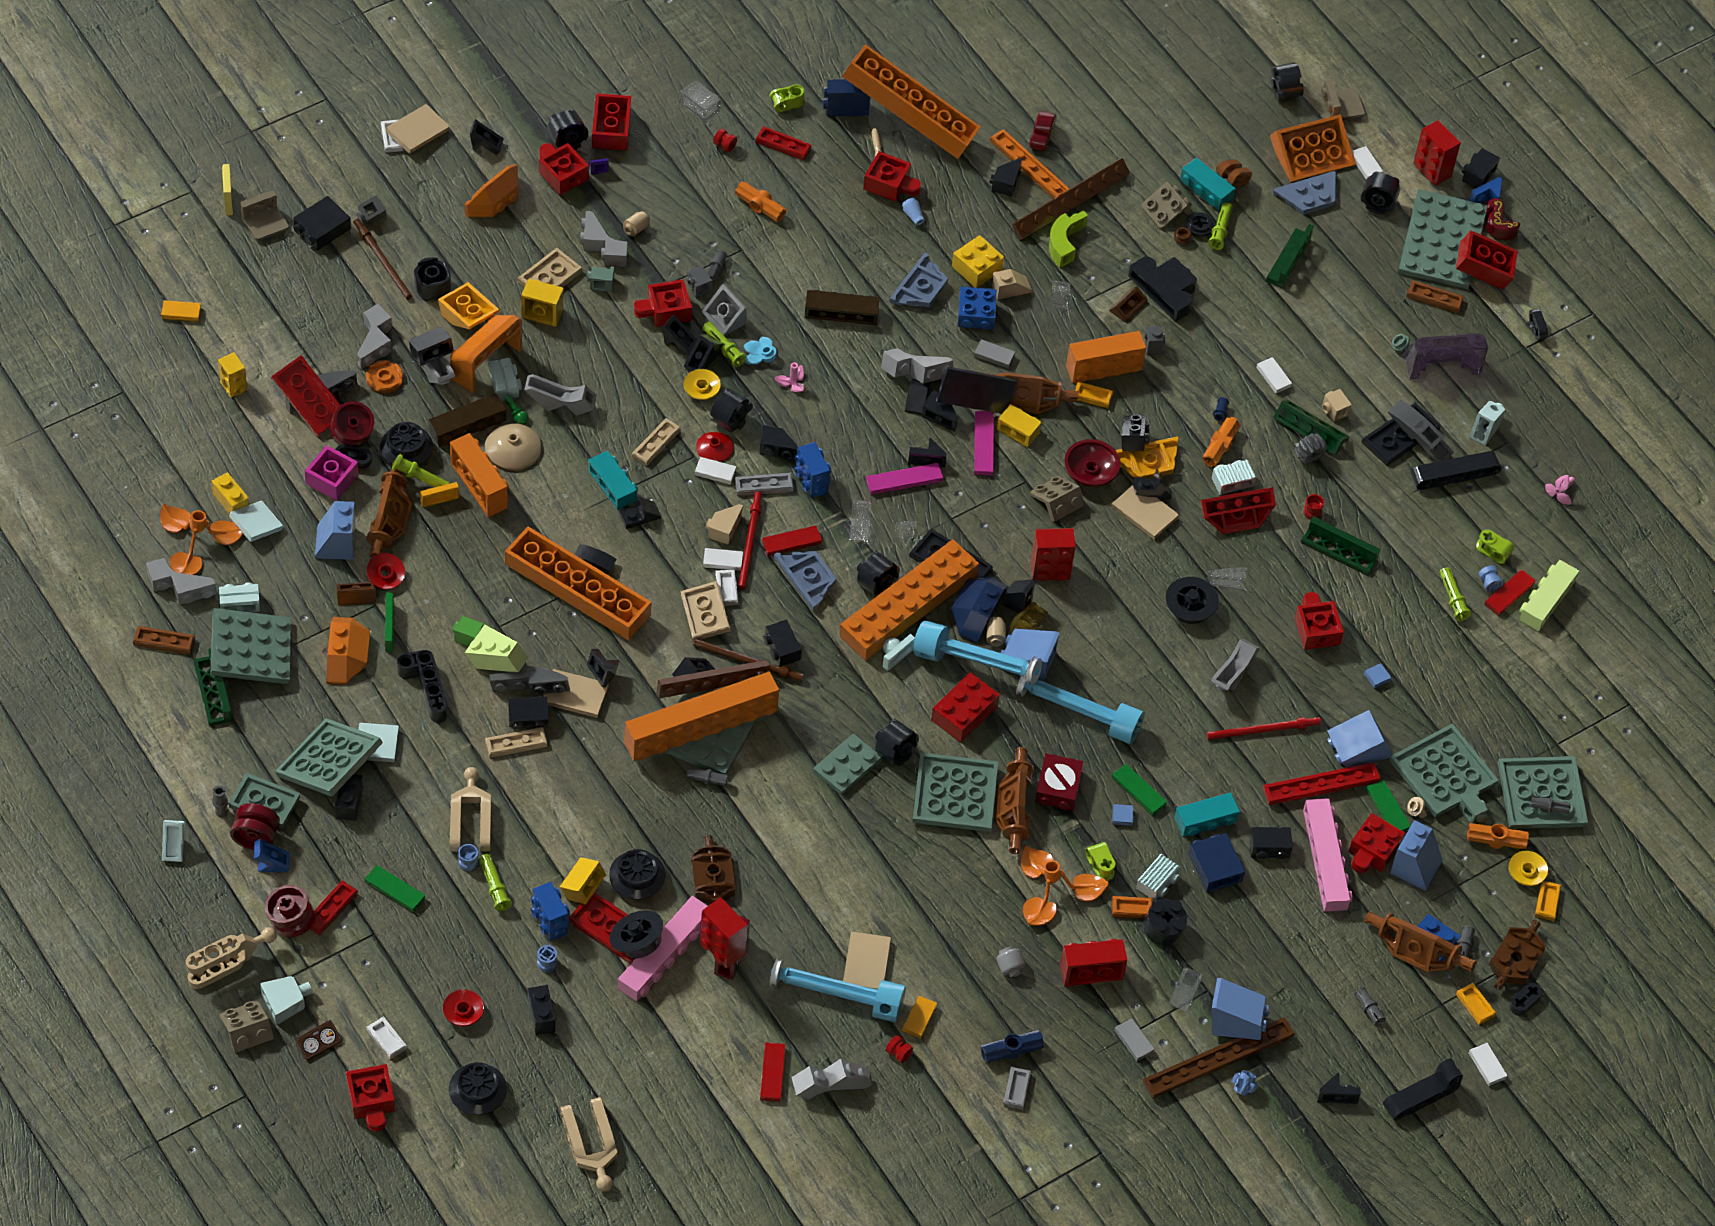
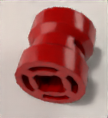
M721 128L715 134L713 144L722 146L725 151L731 152L736 146L738 138L733 134L729 135L726 130Z
M1317 494L1309 495L1303 510L1305 517L1310 520L1313 516L1319 519L1322 515L1324 499Z
M895 1035L886 1046L885 1051L890 1055L896 1056V1060L900 1063H904L910 1057L914 1047L909 1043L905 1044L901 1037Z

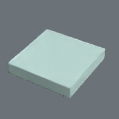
M262 500L231 511L229 515L250 542L281 531L283 525Z
M359 723L358 730L380 737L383 742L367 760L395 762L399 726Z

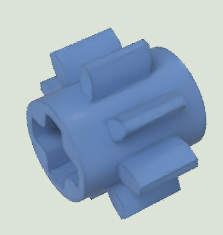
M1242 1070L1238 1074L1235 1073L1231 1081L1235 1084L1233 1089L1245 1096L1248 1093L1252 1094V1092H1255L1258 1083L1255 1082L1256 1076L1246 1070Z

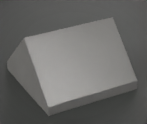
M722 284L702 310V313L726 336L746 324L747 308L725 284Z

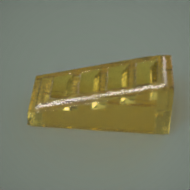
M1032 602L1012 620L1010 630L1012 632L1014 629L1034 630L1049 612L1035 602Z

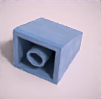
M335 501L317 525L315 558L354 559L356 534L354 502Z
M1014 629L1012 635L1007 636L1005 642L1007 647L1005 650H1001V653L1027 660L1028 663L1034 656L1037 660L1041 658L1042 668L1038 680L1044 682L1056 655L1060 633L1055 631Z
M1370 710L1327 730L1330 736L1327 740L1331 748H1336L1338 752L1335 754L1338 763L1340 765L1344 764L1346 768L1384 760L1393 755Z
M1414 820L1397 850L1390 874L1424 891L1427 890L1443 861L1432 828Z
M1217 978L1212 1004V1035L1261 1040L1262 1032H1266L1267 1020H1264V1018L1269 1016V1005H1266V996L1225 979Z

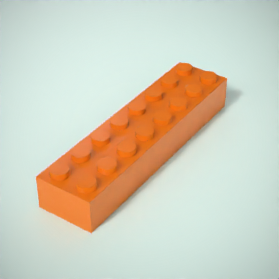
M866 44L842 75L843 78L957 159H959L981 128L977 123Z
M529 526L505 550V565L628 641L651 616V601Z
M952 539L840 624L839 636L866 661L883 648L886 639L899 636L962 588L967 579L978 576L979 563Z
M769 671L625 722L624 743L633 761L644 760L651 755L663 753L673 747H681L690 741H698L707 735L717 734L727 728H735L747 721L752 722L761 716L771 715L778 711L779 688Z

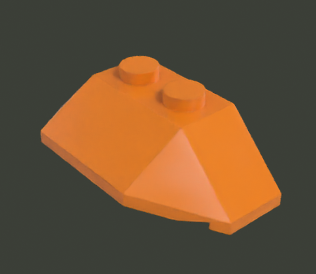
M513 164L505 167L485 183L473 195L471 200L465 203V216L494 217L497 213L502 212L511 202H515L518 198V165Z
M333 617L331 621L327 653V684L346 685L350 682V679L367 666L370 630L354 618Z

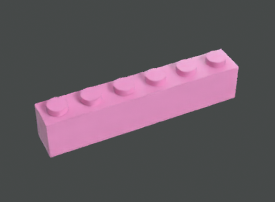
M1329 799L1306 800L1303 812L1324 912L1347 910L1349 903L1352 902L1351 890L1348 891L1349 878L1348 874L1344 873L1345 859L1340 853L1342 849L1341 840L1337 839L1338 825L1333 820L1335 815L1334 807L1330 805Z
M691 896L663 928L659 947L648 956L636 958L618 978L617 989L636 1002L641 997H645L650 990V986L661 979L666 968L670 969L675 962V958L686 951L690 941L697 939L701 930L702 910L707 905Z

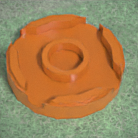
M387 360L377 361L371 364L366 372L367 385L377 393H391L402 385V369L398 364L390 363Z

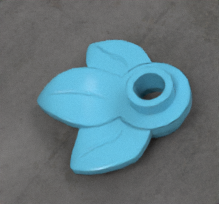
M761 337L759 342L749 341L744 344L745 350L749 353L744 362L746 364L757 365L762 361L769 363L776 358L777 351L770 338Z

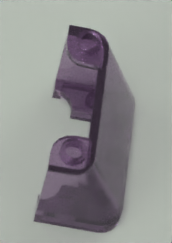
M1477 333L1418 338L1406 348L1404 353L1409 379H1419L1420 371H1426V363L1459 361L1461 368L1466 366L1471 369L1472 374H1481L1488 344L1486 338Z

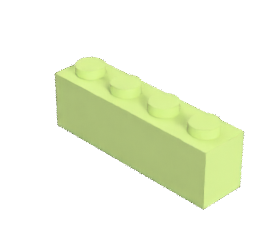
M1561 560L1556 565L1552 564L1547 572L1548 576L1546 578L1543 577L1539 582L1538 590L1534 589L1529 596L1530 601L1528 603L1524 602L1520 608L1521 616L1519 620L1540 631L1576 582L1579 570Z

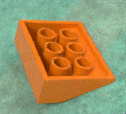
M1341 114L1277 130L1270 135L1274 151L1290 182L1356 165Z

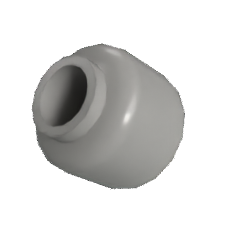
M1014 946L1000 950L996 958L1001 973L1003 975H1010L1011 978L1022 974L1021 970L1026 965L1020 949H1014Z

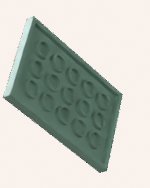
M1418 189L1398 273L1468 290L1471 275L1456 269L1460 241L1470 230L1481 234L1487 205Z

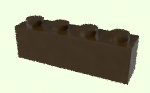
M807 290L804 318L877 326L880 297Z
M497 393L428 419L429 432L438 447L447 445L466 434L483 431L490 426L506 421V408Z

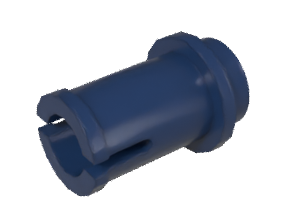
M1220 397L1217 400L1216 409L1213 411L1214 419L1217 421H1224L1227 418L1229 400L1225 397Z

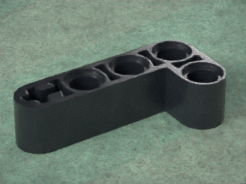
M420 650L400 655L397 659L398 675L403 679L419 677L431 720L436 723L445 721L447 718V702L433 653L429 650Z
M1451 1058L1446 1059L1438 1065L1434 1074L1390 1095L1383 1101V1106L1392 1119L1398 1121L1455 1092L1461 1084L1463 1074Z

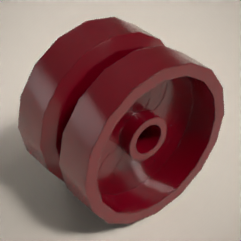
M351 401L340 405L335 411L330 424L332 438L339 445L346 444L355 447L364 445L373 431L375 424L374 415L366 405L360 402Z
M246 803L240 805L230 830V837L238 845L250 850H254L255 841L258 839L273 845L280 817L270 808L260 804Z
M295 885L278 887L266 899L265 912L277 934L283 937H297L308 931L314 923V908L302 888Z

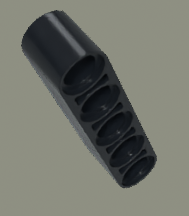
M1487 451L1414 467L1410 474L1416 488L1424 490L1493 476L1499 473L1502 467L1495 452Z

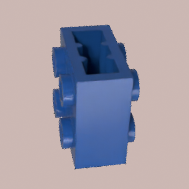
M960 287L957 327L994 330L997 290Z
M815 442L798 447L797 455L795 456L796 467L794 469L796 476L802 480L804 491H807L811 498L824 495L828 492L831 467L828 462H825L822 449L818 448Z
M552 882L533 888V897H531L533 905L531 908L532 915L535 919L538 918L540 930L543 935H547L549 941L560 939L568 934V925H570L568 915H570L569 908L566 903H562L561 893L557 887L554 888Z

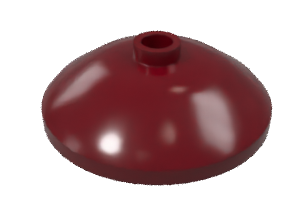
M1086 439L1074 443L1067 450L1064 466L1068 475L1077 483L1098 487L1106 485L1116 478L1120 470V458L1116 450L1109 444L1100 440Z

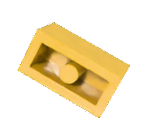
M1010 404L998 418L997 430L1029 447L1040 434L1042 422Z
M228 472L211 481L213 495L229 515L231 511L249 505L248 496Z
M580 857L560 888L567 900L586 904L606 876V873L599 861Z

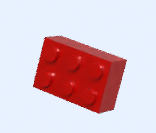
M596 93L592 148L628 149L632 96Z
M1437 120L1422 128L1413 164L1429 181L1437 186L1452 177L1461 142Z
M1470 230L1460 241L1456 269L1500 289H1504L1514 279L1518 251Z
M1073 528L1035 529L1030 560L1033 580L1063 581L1070 579L1076 548Z
M970 672L933 707L931 721L961 743L998 707L1000 694Z
M720 897L702 910L700 943L705 950H709L713 954L717 963H722L727 969L745 956L747 924Z
M1113 938L1107 941H1089L1082 944L1070 943L1064 945L1060 962L1064 986L1123 980L1128 961L1123 939L1117 940Z

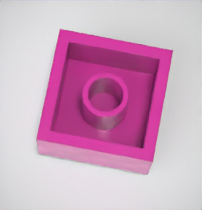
M326 445L305 470L306 484L337 501L358 477V462Z

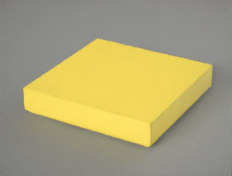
M223 164L225 212L229 216L233 215L230 165Z

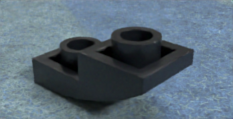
M580 544L574 555L607 575L617 560L606 552Z

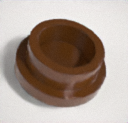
M1180 227L1175 231L1174 240L1177 243L1187 244L1191 241L1192 235L1189 229Z

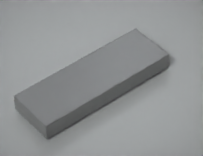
M791 473L735 477L737 496L755 495V492H761L762 494L793 492Z

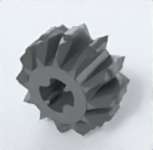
M1312 433L1300 439V442L1295 445L1294 451L1303 464H1310L1313 461H1317L1318 458H1322V455L1326 453L1327 446L1319 434Z

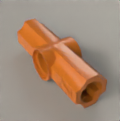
M745 181L738 184L735 195L749 203L750 208L754 212H763L776 222H780L784 218L787 209L772 200L771 195L767 191H759Z
M1226 418L1219 431H1215L1210 445L1202 457L1207 466H1217L1224 453H1228L1234 437L1241 426L1236 418Z
M1469 823L1467 841L1487 843L1495 849L1506 846L1526 850L1529 834L1525 831L1507 829L1502 824L1486 826Z

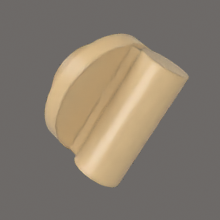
M1420 797L1410 799L1407 805L1409 814L1419 816V818L1426 817L1424 800Z

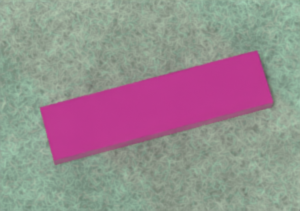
M975 411L974 475H993V412Z
M938 463L866 476L870 495L943 481Z

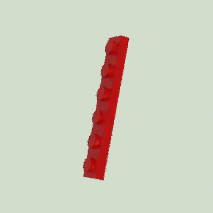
M1372 762L1263 785V791L1268 805L1377 783L1380 781V776L1375 763Z

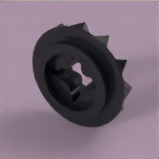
M1197 212L1187 217L1185 227L1190 230V233H1194V236L1200 235L1203 237L1205 234H1210L1212 228H1214V221L1209 215ZM1198 221L1202 228H1199V226L1197 225Z

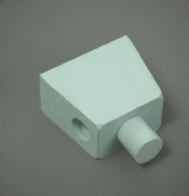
M1488 401L1478 412L1469 438L1486 446L1500 426L1505 413L1504 406L1501 403ZM1485 424H1489V425L1486 427L1487 430H1485V429L1483 428V426H1484Z
M292 976L260 984L261 994L276 1025L305 1008L303 997L313 993L309 982L298 986Z

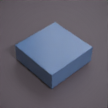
M1381 663L1364 672L1365 677L1373 688L1379 687L1391 680L1390 675Z
M1113 804L1112 825L1132 826L1133 806Z

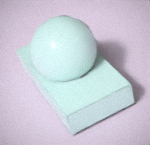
M910 634L901 642L897 638L886 639L883 644V650L886 653L883 659V668L887 671L913 651L915 637Z
M164 820L162 861L182 862L184 821Z

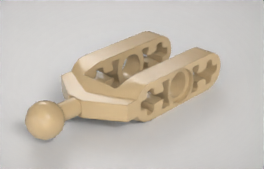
M469 767L464 772L467 787L451 794L450 852H458L460 849L461 803H481L480 852H490L491 794L475 786V781L479 778V771L474 767Z
M267 927L263 929L261 935L255 938L245 934L238 936L229 935L190 954L185 961L187 971L189 972V986L193 989H201L239 970L244 962L250 959L257 945L263 942L272 943L276 940V930L272 927ZM232 943L235 945V948L228 946V944ZM211 952L219 954L216 958L208 957ZM233 958L234 960H237V963H234L233 961L230 962V959ZM195 961L199 965L195 966L192 962ZM213 966H219L221 968L220 971L216 973L211 972L210 969ZM197 976L198 978H201V980H194V977Z
M601 1097L590 1099V1106L604 1151L590 1155L585 1153L571 1105L560 1107L562 1122L577 1167L597 1172L598 1179L596 1185L598 1189L603 1192L610 1190L613 1181L606 1175L605 1168L617 1157V1150Z

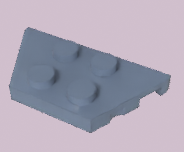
M1332 171L1273 189L1272 194L1275 197L1280 196L1283 198L1285 204L1295 208L1302 215L1335 205L1336 173Z
M925 252L890 297L889 303L930 307L946 286L948 278L944 273L940 272L939 267L935 263L933 264L930 261L929 255Z
M807 551L805 553L792 552V555L774 554L776 562L812 611H814L836 583V577L816 551Z

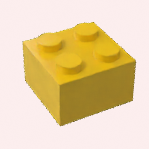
M980 235L953 253L952 267L975 288L991 279L994 272L1003 270L1004 256Z
M528 278L521 294V318L557 327L563 313V288Z

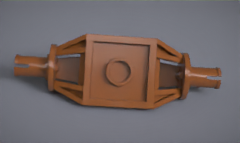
M1007 372L993 374L1017 380L1010 404L1026 413L1040 414L1053 407H1058L1061 400L1078 402L1079 391L1063 390L1061 382L1056 383L1045 377ZM1044 398H1056V400L1043 402Z
M391 468V472H386L381 477L382 484L379 493L382 496L376 519L371 522L370 532L366 536L367 542L372 545L369 553L371 558L382 553L383 548L390 547L396 539L405 534L412 502L405 488L407 486V479L397 469L393 470Z
M1023 747L1015 749V760L1007 764L1008 773L996 787L994 820L1003 831V836L1010 840L1009 852L1011 854H1020L1022 852V841L1030 837V817L1025 813L1026 788L1032 785L1034 766L1027 761L1028 750Z
M1369 911L1365 917L1364 923L1379 929L1378 937L1384 940L1392 956L1426 972L1452 971L1456 965L1469 972H1473L1477 961L1462 955V946L1459 944L1455 946L1439 936L1402 919L1395 918L1393 913H1388L1385 918H1382ZM1390 929L1397 933L1395 940L1389 934ZM1442 955L1449 957L1448 961H1439Z

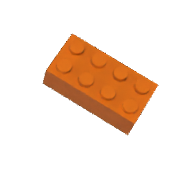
M1140 331L1069 344L1066 368L1072 383L1137 372L1143 368L1146 346Z
M470 433L451 441V466L486 516L490 517L507 509L509 500L507 489H509L508 483L500 477L497 467L491 464L488 454L481 450L479 441L474 439Z

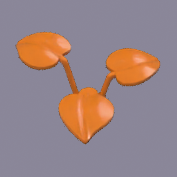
M163 504L161 507L160 522L166 531L179 533L182 529L187 530L189 526L193 531L189 554L178 552L170 558V568L175 572L196 575L201 570L202 559L198 556H192L196 533L202 532L205 527L209 534L213 535L214 541L221 545H232L243 535L238 526L230 521H215L211 524L210 528L209 521H206V514L203 511L196 510L190 514L184 509L171 507Z
M1025 846L1021 856L1023 873L1034 879L1043 874L1046 879L1044 900L1039 897H1033L1024 903L1023 915L1029 925L1041 926L1049 923L1055 917L1056 905L1053 902L1047 901L1050 883H1056L1060 877L1065 880L1071 889H1075V897L1084 902L1096 900L1108 887V881L1092 874L1077 875L1074 877L1072 884L1065 876L1064 871H1060V864L1049 853L1033 849L1029 846Z

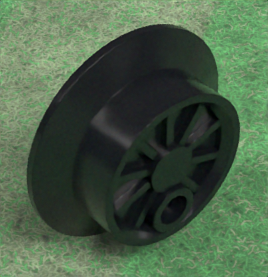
M400 422L384 434L380 442V451L383 458L391 465L398 455L401 454L404 459L416 462L419 466L431 456L433 442L430 435L419 425L412 422Z
M1198 577L1179 578L1171 583L1166 591L1167 607L1178 620L1187 624H1196L1208 619L1218 608L1219 597L1217 591L1209 582Z
M633 849L621 854L614 860L610 867L609 879L614 890L621 896L633 900H642L652 897L662 888L665 881V869L662 862L655 855L646 850Z
M643 910L631 913L615 924L610 933V943L616 951L625 953L630 958L648 956L661 943V933L664 927L663 920L659 914L653 911Z
M474 1062L461 1067L454 1073L449 1083V1096L452 1103L459 1110L470 1115H484L496 1110L503 1103L507 1093V1084L503 1074L492 1065L482 1062Z

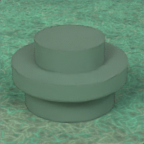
M1403 334L1395 336L1392 340L1393 348L1395 351L1407 349L1410 339Z

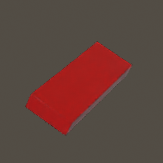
M764 126L756 137V143L803 161L812 148V144Z
M815 525L763 537L762 544L768 557L776 553H785L822 544V539Z
M1521 569L1491 595L1484 605L1499 616L1529 590L1536 580Z
M341 880L314 910L315 919L310 930L321 936L357 896L358 890Z
M765 1042L760 1100L777 1102L781 1100L785 1044Z

